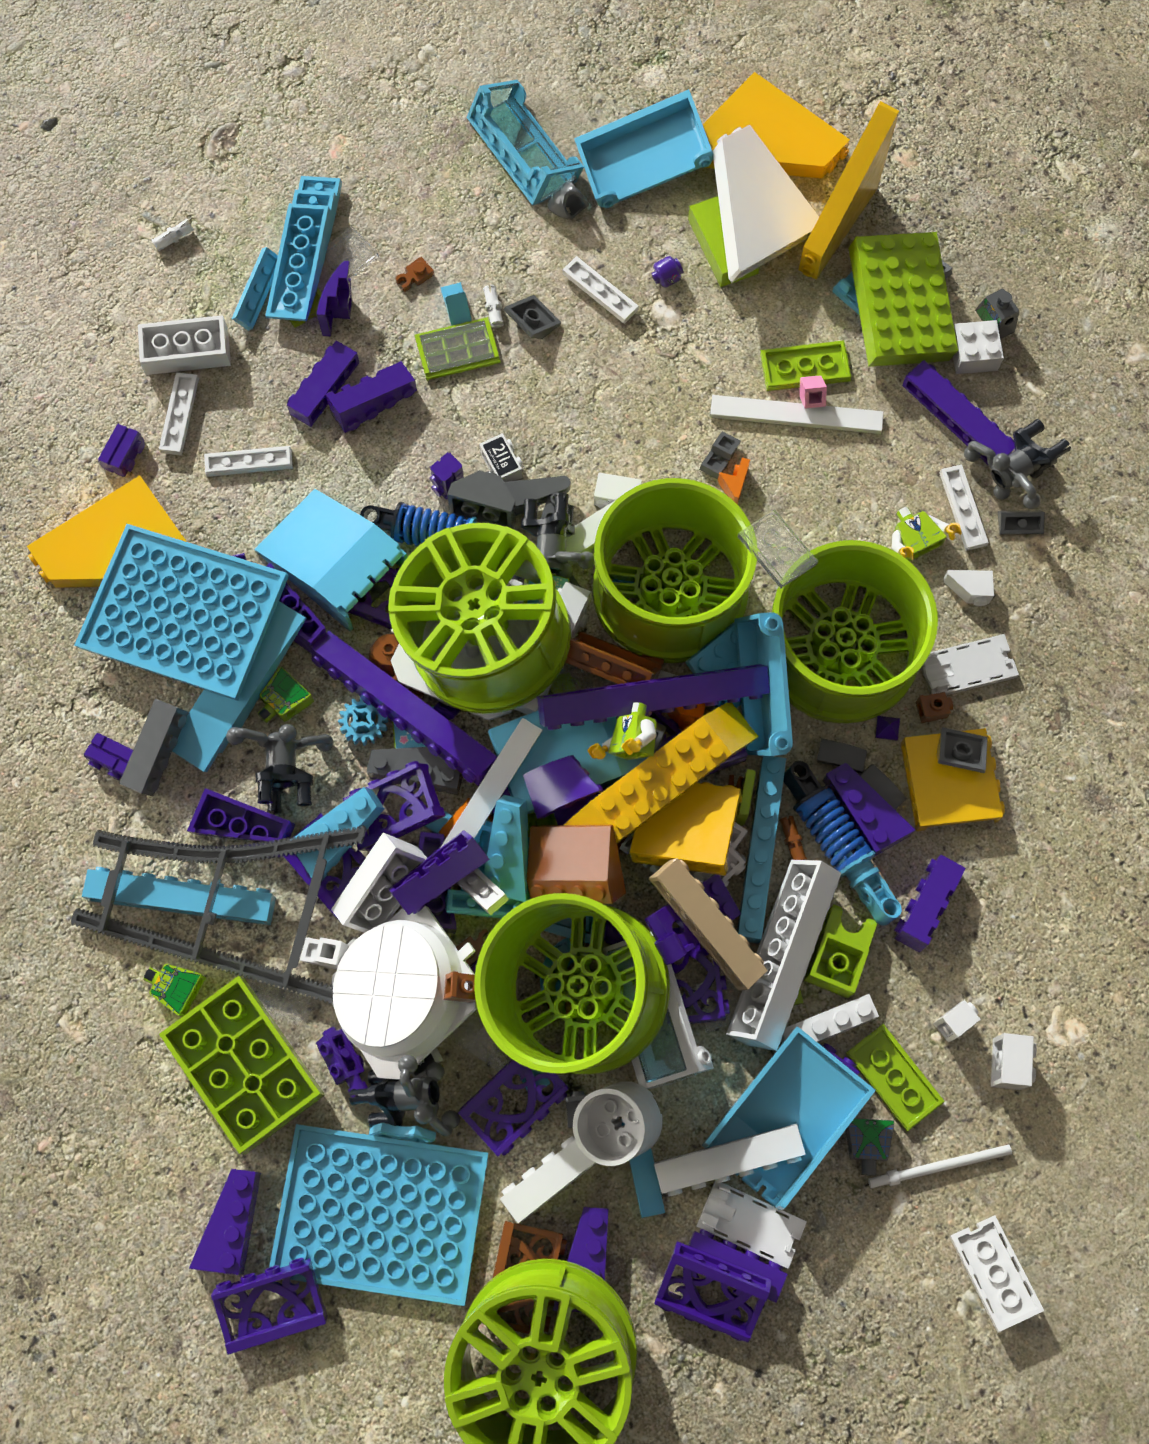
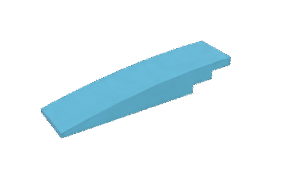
M301 176L298 190L295 189L293 201L289 203L265 315L266 318L307 321L332 233L342 187L340 178Z
M279 601L239 700L203 690L187 715L186 724L182 727L177 745L172 752L203 772H208L217 755L223 753L229 743L226 738L227 731L232 727L242 728L258 701L260 693L270 681L307 618Z

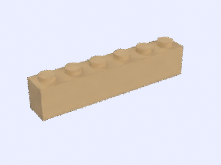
M678 858L667 861L649 880L738 990H748L768 971L763 965V959L758 954L753 953L749 948L747 939L737 933L733 928L734 923L731 919L724 916L719 910L718 903L705 893L703 884L692 877L688 872L689 867Z

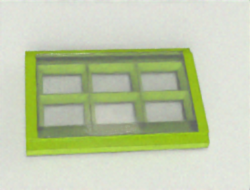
M488 317L414 335L426 381L500 363Z

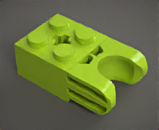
M833 904L825 917L804 981L848 999L855 994L877 923L869 918L866 922L862 923L858 933H850L844 929L841 923L843 909ZM834 961L837 962V967H838L839 969H837V968L833 965V962H834Z

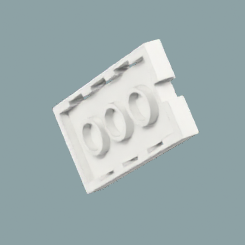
M1005 634L931 652L921 667L929 694L945 692L946 695L1017 678L1019 674L1013 659H1008L1007 656L1010 648Z
M714 1181L696 1227L704 1229L788 1269L796 1251L791 1248L794 1239L800 1240L807 1221L783 1210H777L774 1206L722 1182L716 1183ZM730 1190H732V1191H734V1192H736V1193H738V1194L743 1195V1197H740V1196H738V1195L732 1193ZM753 1200L756 1201V1202H758V1203H760V1204H762V1205H764V1206H766V1208H764V1207H762V1206H760V1205H758V1204H756V1203H753ZM778 1211V1212H780V1213H782V1214L788 1216V1218H786V1217H784V1216H782V1215H779V1214H777V1213H775V1212ZM714 1229L717 1230V1231H719V1232H721V1233L726 1234L727 1237L722 1236V1235H720V1234L714 1232ZM737 1240H739V1241H741V1242H743V1243H745V1244H747V1245H750V1248H748V1247H746V1246H744V1245H742V1244H740V1243H737ZM760 1251H763V1252H765V1253H767V1254L773 1256V1258H770V1257H768V1256H766V1255H763V1254H761V1253H759V1252H760Z
M994 1215L977 1223L978 1229L971 1232L968 1227L951 1235L950 1239L998 1333L1043 1312L1044 1309ZM999 1234H1000V1236H1001V1238H1002V1240H1003V1242L1005 1243V1245H1006L1007 1248H1005V1246L1003 1245V1243H1002V1241H1001V1239H1000V1237H999ZM1011 1258L1013 1259V1261H1014V1263H1015V1265H1016V1267H1017V1269H1018L1019 1272H1017V1270H1016V1268H1015V1266H1014V1264H1013ZM1023 1282H1025V1284H1026V1286H1027V1288H1028V1290H1029L1031 1296L1029 1295V1293H1028V1291H1027V1289H1026V1287H1025V1285H1024Z

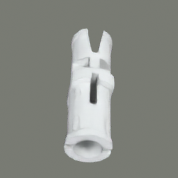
M185 219V221L175 227L167 228L166 232L152 239V242L159 252L168 245L179 242L178 239L193 232L194 229L188 219Z
M487 285L483 288L486 299L485 309L489 313L491 327L500 328L504 325L501 314L502 304L498 300L496 286L491 285L490 293L489 286Z

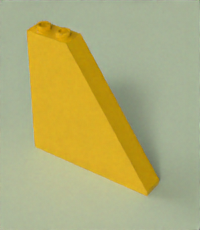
M756 72L703 123L712 152L718 145L717 140L724 134L730 135L738 127L744 128L751 125L788 176L822 179L827 173L830 174L836 167L837 162L840 159L843 160L849 153V138ZM714 159L709 166L704 168L715 169Z
M882 101L879 102L803 247L798 270L807 277L817 280L878 189L899 115V110Z
M139 475L32 542L27 548L31 552L28 557L35 567L39 565L42 568V571L39 572L46 583L51 581L55 588L100 587L126 524L185 542L187 541Z

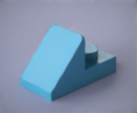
M461 282L440 287L451 326L472 321L466 294L463 292Z

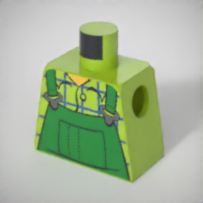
M280 667L259 695L266 706L257 714L266 723L275 715L286 722L311 705L314 699L302 685L285 669Z
M165 964L161 972L150 967L143 978L144 981L153 985L149 994L180 1017L188 1013L206 979L200 973L170 964Z

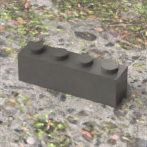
M158 699L154 700L119 784L139 793L154 796L159 788L163 772L169 764L171 753L177 745L181 729L186 724L188 711Z

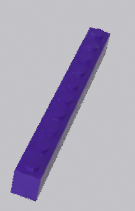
M328 631L310 647L311 660L317 667L324 668L334 680L341 681L347 690L357 693L364 703L374 706L381 716L391 719L398 729L408 732L415 742L422 743L428 747L431 754L445 760L448 767L458 770L468 782H474L477 786H480L497 759L496 755L332 632Z
M755 664L537 696L540 724L547 727L548 730H556L562 728V724L570 723V726L585 725L584 721L593 720V723L607 722L609 717L616 716V719H618L620 716L630 715L633 703L647 705L645 716L652 715V711L661 710V713L674 712V708L682 706L683 709H695L697 704L705 703V706L719 705V701L727 700V703L740 702L742 697H749L750 700L763 698L762 694L770 693L768 666Z

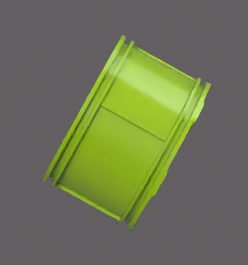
M664 478L638 485L624 493L604 514L595 537L593 601L597 616L606 632L620 647L641 656L644 654L664 659L663 663H683L729 627L734 622V619L744 617L749 587L753 580L757 563L756 538L745 513L723 492L705 483L690 479ZM662 529H679L692 532L694 535L682 550L676 547L669 548ZM650 533L659 553L658 555L652 554L642 534ZM632 540L644 565L640 568L612 564L611 560L627 541ZM704 540L712 543L697 560L691 559ZM722 551L733 567L735 578L727 579L705 576L703 570ZM611 579L632 581L634 583L612 582ZM653 587L656 590L648 591L647 588ZM707 591L728 593L731 595L730 597H726L716 594H710ZM685 592H692L694 595L687 596ZM625 597L637 598L638 602L634 605ZM670 599L674 603L668 604L665 603L664 600ZM701 606L712 608L711 610L704 613H700L699 608Z
M469 523L443 529L425 539L408 556L400 567L390 589L388 610L396 639L404 652L415 663L419 674L430 690L438 698L457 709L472 713L490 714L518 708L543 693L553 683L565 664L571 640V623L567 608L555 587L552 572L541 551L526 536L512 528L490 523ZM514 575L534 583L530 585L507 586ZM482 585L481 589L475 590L476 587ZM461 597L460 600L454 601L455 598ZM543 600V604H513L515 601ZM508 620H538L539 623L533 634L517 649L506 631L509 626ZM427 621H440L423 643ZM492 635L496 636L507 657L499 661L488 640ZM449 636H451V638L449 639L445 647L442 649L436 660L433 661V655L437 652V650L441 647L445 640ZM467 641L472 645L478 646L486 663L485 667L475 669H455L451 665Z
M860 540L836 541L809 551L800 557L786 572L779 584L773 602V613L778 614L782 618L786 610H788L810 631L808 635L786 638L784 632L789 702L795 708L805 713V715L824 722L858 723L873 719L893 708L909 690L917 672L931 653L937 635L938 613L936 602L923 575L909 560L899 553L872 542ZM846 583L841 606L833 611L814 591V588L820 585ZM858 587H863L867 591L859 611L854 612L852 606ZM880 595L887 600L899 613L901 619L873 624V620L869 615L876 597ZM801 596L819 618H814L797 601V598ZM835 619H839L840 621H843L844 623H839V622H837ZM826 631L828 636H821L818 632ZM903 632L908 633V638L887 641H880L879 639L881 636ZM842 639H847V643H843ZM866 645L870 651H864L861 646ZM807 649L808 652L795 655L793 650ZM829 651L833 657H825L822 652ZM909 651L907 666L896 677L876 658L877 654ZM844 659H852L855 664L848 665ZM813 665L818 671L817 674L813 673L806 666ZM869 670L880 684L875 685L866 672ZM827 678L835 680L834 683L828 681ZM855 680L860 687L846 686L845 684L846 681Z
M547 894L532 898L513 908L489 933L476 965L475 999L481 1021L491 1039L506 1055L519 1064L547 1073H604L622 1067L634 1060L650 1046L658 1035L669 1005L670 977L668 966L665 965L654 945L656 939L651 932L628 913L576 894ZM586 916H592L590 946L586 948L584 947ZM566 918H571L570 952L563 954L542 938L540 934L552 924ZM606 920L611 922L627 943V946L609 956L603 954ZM533 945L551 959L553 965L548 968L526 953L528 947ZM632 957L635 966L619 972L617 965ZM573 959L575 963L574 968L568 971V964ZM596 959L598 968L592 973L590 963ZM524 966L544 979V990L522 1001H517V973L519 967ZM558 979H560L561 988L556 992L555 985ZM636 979L635 998L632 1001L623 995V985ZM606 981L609 989L603 995L600 992V985ZM583 983L584 989L577 990V985ZM567 1001L572 1005V1009L568 1014L565 1011V1003ZM546 1002L549 1004V1010L524 1023L522 1014ZM593 1002L595 1012L589 1015L587 1013V1006ZM617 1007L629 1013L626 1022L614 1014ZM558 1018L565 1021L563 1052L561 1055L549 1051L533 1037L536 1031ZM605 1022L619 1033L607 1046L597 1052L598 1024ZM579 1027L584 1028V1058L576 1060Z
M530 1260L509 1267L492 1278L481 1289L471 1304L464 1322L452 1341L445 1363V1403L453 1427L465 1444H614L628 1416L632 1384L637 1364L636 1332L625 1304L616 1291L600 1276L585 1267L564 1260ZM533 1299L534 1308L530 1333L522 1338L497 1314V1310L516 1301ZM549 1300L559 1302L553 1333L547 1335L544 1333ZM577 1309L584 1313L599 1327L603 1336L591 1342L570 1348L568 1342L565 1341L571 1311ZM481 1323L487 1326L507 1346L505 1350H502L479 1331L478 1327ZM470 1344L498 1367L496 1373L476 1379L471 1362ZM526 1346L536 1348L538 1352L529 1353L526 1350ZM610 1351L613 1352V1361L582 1368L580 1365L582 1361ZM551 1352H558L564 1358L556 1359L552 1356ZM516 1364L520 1367L521 1372L513 1373L509 1370L508 1366ZM537 1371L543 1372V1378L538 1377ZM567 1376L572 1381V1384L565 1385L560 1381V1378ZM615 1376L618 1377L617 1392L603 1410L598 1408L580 1391L581 1385ZM497 1390L499 1394L497 1397L488 1400L484 1395L486 1392ZM517 1391H526L529 1394V1398H520L517 1395ZM550 1396L556 1403L548 1405L543 1401V1397ZM571 1408H575L588 1421L581 1424L570 1412ZM506 1410L514 1417L513 1420L503 1415L501 1411ZM558 1422L564 1429L548 1430V1425ZM526 1424L534 1425L535 1427L534 1429L526 1427Z

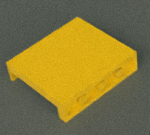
M986 728L962 731L987 737L985 773L939 764L937 749L940 733L904 737L901 742V750L916 831H925L928 827L987 820H994V823H996L1003 817L1005 807L1003 801H1000L999 798L1001 787L999 779H996L994 772L996 770V760L994 757H991L992 740L991 736L987 735Z
M708 782L696 783L635 830L630 849L632 861L663 866L667 861L678 858L687 864L690 871L726 876L728 870L727 857L738 805L742 803L741 789L731 785L723 787Z

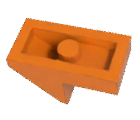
M743 457L740 465H735L733 475L720 472L718 476V483L724 493L737 505L750 464V459Z

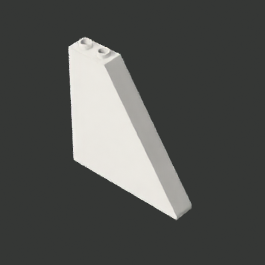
M751 125L744 128L738 127L730 135L724 134L717 140L718 145L713 150L728 276L731 283L807 240L819 218Z

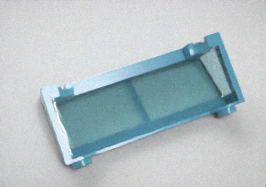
M518 80L479 86L466 118L532 205L539 204L550 198L552 193L572 176L575 175L577 177L574 183L577 182L584 168L583 164L575 156L570 157L568 160L565 159L524 105L526 91Z

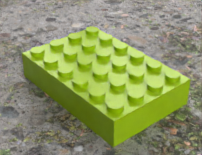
M937 232L856 236L848 249L868 367L921 363L923 360L927 363L950 361L958 352Z
M237 976L159 1034L239 1154H248L325 1096L248 982L241 976Z

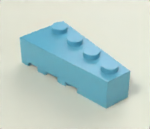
M363 787L295 837H301L302 835L306 837L308 834L315 835V833L320 835V832L325 833L327 831L329 833V831L334 832V830L338 831L339 829L343 831L345 828L352 829V827L357 829V826L362 827L363 825L367 830L385 808L372 789ZM350 844L349 846L344 845V847L340 846L339 848H336V846L333 849L326 848L324 859H326L327 864L322 881L331 868L336 866L341 860L343 854L352 847ZM312 850V852L296 854L312 878L319 851L314 852Z
M503 795L496 801L487 853L490 860L485 864L484 875L503 891L508 898L526 902L530 898L527 884L529 853L527 800Z

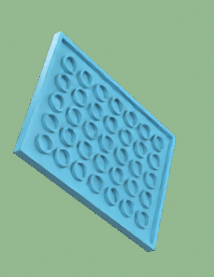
M126 524L74 646L225 697L239 700L289 575L283 571Z
M296 1124L269 1267L279 1265L282 1268L288 1266L289 1262L297 1258L311 1259L318 1284L465 1306L489 1153ZM300 1274L293 1275L290 1280L307 1282L306 1278Z

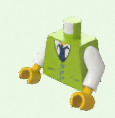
M904 507L896 513L901 522L896 525L892 534V550L907 560L912 561L942 546L947 537L946 535H949L950 540H954L955 533L962 534L961 527L958 523L947 524L924 511L912 515L909 508Z
M633 703L631 714L620 716L617 719L613 736L602 743V747L599 743H595L588 748L587 751L593 759H603L606 756L605 752L625 760L654 756L657 722L655 719L645 716L647 705Z

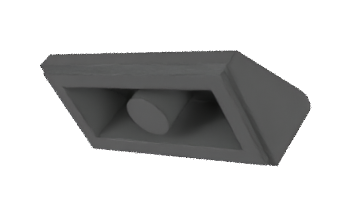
M998 511L999 534H1044V511Z

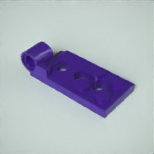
M713 874L701 882L705 893L718 903L719 910L724 916H727L732 921L741 915L720 875ZM669 904L644 919L656 939L654 945L665 965L672 964L681 959L699 943ZM673 922H676L679 925V934H676V932L673 931Z

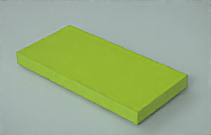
M844 340L760 350L766 391L799 388L801 377L822 376L825 384L851 381Z
M884 1024L845 1053L857 1065L858 1071H860L869 1085L876 1090V1094L906 1132L945 1102Z

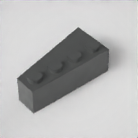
M428 747L371 750L366 771L370 779L382 780L387 777V773L406 768V764L419 761V763L428 764V771L435 791L459 795L463 778L462 773L448 767L445 760L431 754ZM418 776L411 777L409 785L412 786L414 782H417L416 788H420L421 784Z

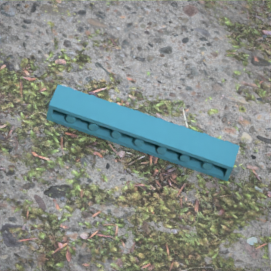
M763 756L760 763L740 905L741 915H739L737 927L738 934L744 936L748 942L759 944L762 940L786 758L776 756Z
M96 867V870H87L82 892L84 899L101 903L110 869ZM123 870L114 905L203 916L212 882L210 885L201 884V881L195 879L181 882L178 881L179 878L165 876L164 879L156 878V875L150 873H142L141 876H136L131 871ZM220 883L212 912L217 913L216 918L271 925L276 897L268 889L256 888V891H249L245 886L233 885V888L224 887V884Z

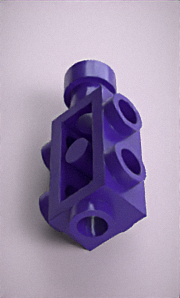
M331 1027L322 1033L323 1037L316 1042V1045L336 1085L346 1082L349 1087L348 1093L351 1089L368 1088L366 1082H362L359 1076L364 1072V1061L360 1055H356L352 1047L353 1043L347 1038L342 1029L336 1030L335 1027Z

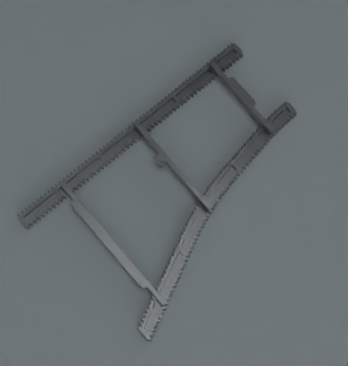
M363 825L362 827L357 826V829L355 827H352V829L345 828L343 831L341 829L338 831L334 830V832L329 831V833L326 831L325 833L320 832V835L319 833H315V835L308 834L306 837L302 835L301 837L297 836V838L289 837L288 839L274 840V842L273 840L265 841V843L260 842V844L258 842L256 844L224 845L218 847L134 838L100 829L95 833L93 847L119 852L115 870L109 872L102 896L101 905L104 907L101 915H98V913H89V910L85 911V909L76 908L72 915L71 924L72 926L76 925V927L80 926V928L85 927V930L98 931V934L111 935V938L124 939V942L137 943V946L150 947L151 950L155 948V951H164V954L177 955V958H186V961L190 959V962H199V964H204V966L208 964V967L212 966L213 969L217 967V970H226V973L230 971V974H239V976L244 978L248 976V979L252 978L253 981L257 979V982L261 981L262 984L266 982V985L270 983V986L275 985V988L279 986V989H288V992L292 990L295 993L297 991V994L302 993V996L306 994V997L311 996V999L314 997L315 1000L319 998L322 1001L324 999V1003L328 1001L331 1004L334 994L332 984L329 986L327 983L323 985V982L319 984L318 980L314 982V979L310 981V978L305 979V976L301 978V975L296 976V973L292 975V970L299 964L327 864L326 859H324L326 848L333 849L335 846L339 848L340 846L344 847V845L349 846V844L351 846L353 844L358 845V842L362 844L366 827ZM312 850L314 852L319 851L287 969L284 973L283 969L280 971L278 968L274 970V967L270 968L269 965L265 967V964H256V961L252 963V960H243V957L238 958L236 956L234 958V955L230 956L229 953L225 955V952H216V949L212 951V948L208 949L207 946L203 948L208 924L214 925L217 913L212 912L226 862L227 864L242 863L244 861L252 862L253 860L257 861V859L259 861L266 858L271 859V857L278 858L285 855L289 856V854L296 855L303 852H312ZM127 854L173 859V861L182 860V862L191 861V863H217L195 945L194 942L190 944V941H181V938L177 939L174 937L172 939V936L168 937V934L155 933L154 930L150 932V929L146 930V928H141V926L137 928V925L133 926V924H128V922L124 923V921L120 922V920L115 921V918L111 919L110 915Z

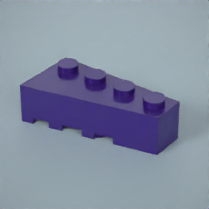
M271 563L266 566L275 569ZM286 582L279 601L307 618L295 637L294 642L311 653L310 647L326 634L325 626L309 607L305 606L297 593L293 592Z
M847 763L826 773L823 779L824 784H830L836 799L840 802L838 806H842L845 809L843 814L849 815L850 819L848 822L852 821L855 824L853 830H859L858 837L862 836L867 845L875 852V856L907 839L914 833L915 829Z
M463 830L388 889L408 915L411 913L416 914L424 908L427 902L440 896L446 889L490 859L476 840Z
M941 854L936 860L932 858L926 868V871L929 872L926 879L921 878L915 889L918 892L915 900L911 898L905 908V911L908 912L905 919L900 918L895 926L894 931L897 934L894 939L919 953L927 947L932 939L930 936L940 922L938 917L946 910L950 901L948 898L953 895L966 868Z

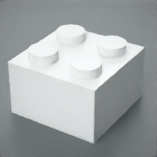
M997 320L954 324L958 352L953 356L956 374L998 371L1004 357Z
M1003 1033L993 1038L991 1087L1022 1090L1032 1086L1036 1079V1069L1032 1068L1033 1058L1036 1057L1037 1045L1033 1043L1034 1036Z

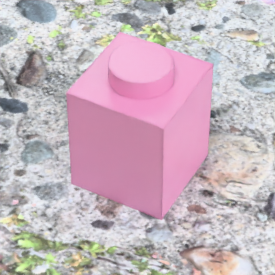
M822 376L801 377L800 399L804 408L826 407L827 386Z

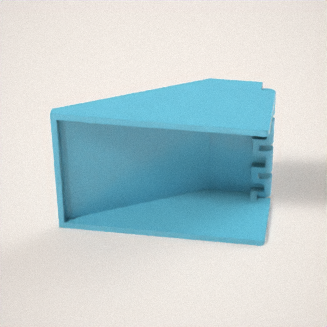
M316 489L254 549L268 563H271L275 569L286 572L289 575L288 580L350 632L353 630V626L346 612L358 602L354 595L356 594L362 598L374 586L369 579L372 578L377 582L389 570L388 566L385 565L386 562L390 566L396 563L401 567L408 558L407 553L400 548L399 544L378 526Z
M539 711L488 730L497 757L522 718L543 730L507 786L511 797L527 800V814L534 813L535 810L523 775L537 767L574 755L580 762L581 767L590 773L589 777L595 784L600 785L602 788H609L648 758L625 760L605 752L606 756L603 759H593L587 751L590 746L599 743L602 747V743L613 736L617 723L616 716L607 718V722L593 723V720L584 721L585 725L570 726L569 723L562 724L560 729L548 730L547 727L540 724Z
M797 1026L714 1128L702 1146L706 1149L797 1124L806 1154L801 1156V1161L787 1164V1160L777 1162L778 1167L769 1170H763V1166L753 1169V1174L743 1176L741 1179L755 1192H758L763 1185L766 1189L761 1194V1197L777 1210H783L876 1090Z

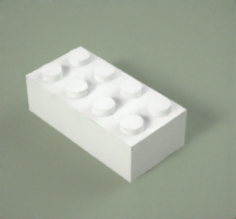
M223 315L138 325L140 364L146 375L231 366L228 327Z
M383 833L331 910L342 925L364 933L380 924L388 922L400 906L388 888L426 860L427 857L417 846Z
M573 1136L561 1144L563 1149L556 1155L552 1151L541 1160L543 1165L537 1170L532 1167L522 1175L524 1179L518 1185L511 1183L501 1191L504 1196L500 1200L518 1224L522 1223L596 1164V1162L590 1160L580 1150Z

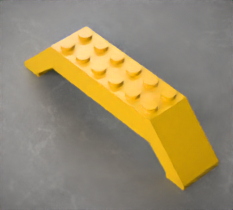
M725 703L702 716L656 751L654 756L648 757L591 800L564 825H613L616 843L618 844L759 736L733 703Z

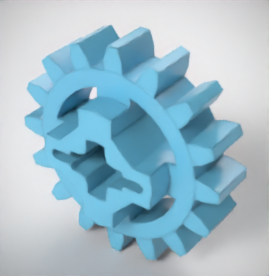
M361 697L359 702H356L353 698L352 705L344 704L346 711L339 712L342 719H339L338 723L342 726L340 731L342 734H346L347 741L353 738L355 745L362 741L363 746H366L367 740L374 744L376 736L378 738L383 737L380 731H387V726L384 723L388 722V717L384 718L374 706L364 703ZM376 715H378V723H377V725H375V723H374V720L376 719ZM352 717L353 721L350 723L351 726L349 727V718Z

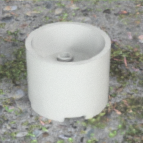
M633 1082L615 1083L588 1094L579 1103L573 1118V1133L580 1150L590 1160L605 1166L623 1164L649 1150L657 1142L662 1130V1114H660L659 1107L653 1098L654 1095L648 1089Z

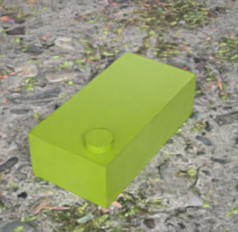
M716 196L689 206L688 221L721 288L732 283L728 276L719 198ZM760 267L734 282L759 274Z

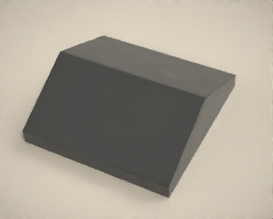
M535 295L504 308V311L531 338L543 339L561 325V321Z
M942 727L937 749L938 763L985 773L987 737Z

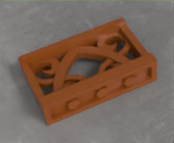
M582 631L575 638H571L569 653L565 661L568 664L617 684L658 679L662 668L661 663Z
M505 1221L493 1278L507 1268L516 1265L510 1261V1256L513 1253L517 1254L518 1258L521 1252L524 1254L519 1263L526 1262L527 1259L558 1260L559 1254L564 1255L567 1240L563 1239V1234ZM514 1230L536 1235L532 1238L529 1245H526L523 1241L514 1237L513 1233ZM546 1238L551 1241L553 1250L549 1256H545L542 1253L545 1246L538 1248L536 1253L532 1250L538 1240ZM533 1299L516 1301L497 1310V1313L514 1311L517 1324L505 1322L514 1331L530 1333L531 1325H527L521 1320L519 1309L524 1307L526 1315L530 1317L529 1312L534 1308ZM549 1300L548 1307L554 1306L555 1301ZM547 1313L544 1332L548 1333L551 1317L547 1316Z

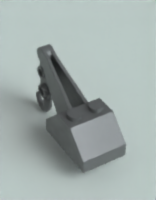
M479 470L451 483L447 494L449 514L453 513L457 518L462 515L465 517V520L469 517H477L478 523L496 524L513 529L516 523V516L524 513L525 499L538 500V506L546 503L541 519L548 518L554 513L555 494H567L570 491L571 481L567 476L504 482L502 477L494 472Z

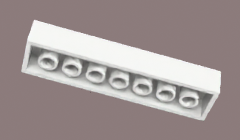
M791 860L756 953L763 959V965L768 971L748 990H742L726 1033L728 1036L748 1046L777 1051L794 1002L798 996L802 980L806 974L810 958L814 952L819 933L822 930L827 911L830 908L835 889L838 886L841 872L823 861Z

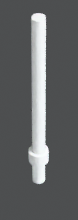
M1005 1145L902 1171L895 1169L887 1171L885 1175L868 1178L870 1188L887 1184L894 1186L900 1184V1181L1011 1155L1012 1150L1010 1145Z

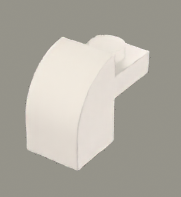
M306 937L300 961L337 970L349 946L342 941L320 937V940Z

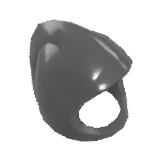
M575 175L560 185L548 200L549 211L567 220L574 219L577 214L589 206L587 199L574 184V181L577 179Z

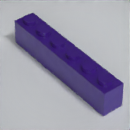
M923 360L906 375L902 386L965 445L968 446L971 441H977L991 448L996 455L1000 453L1010 455L1015 451L1014 440L1010 436H1006L995 422L990 421L984 416L982 410L971 404L963 393H959L948 379L943 378L937 372L933 365ZM981 454L980 458L988 465L987 457Z

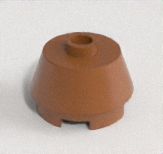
M386 634L379 637L369 650V661L390 677L396 675L391 659L399 645L394 634Z

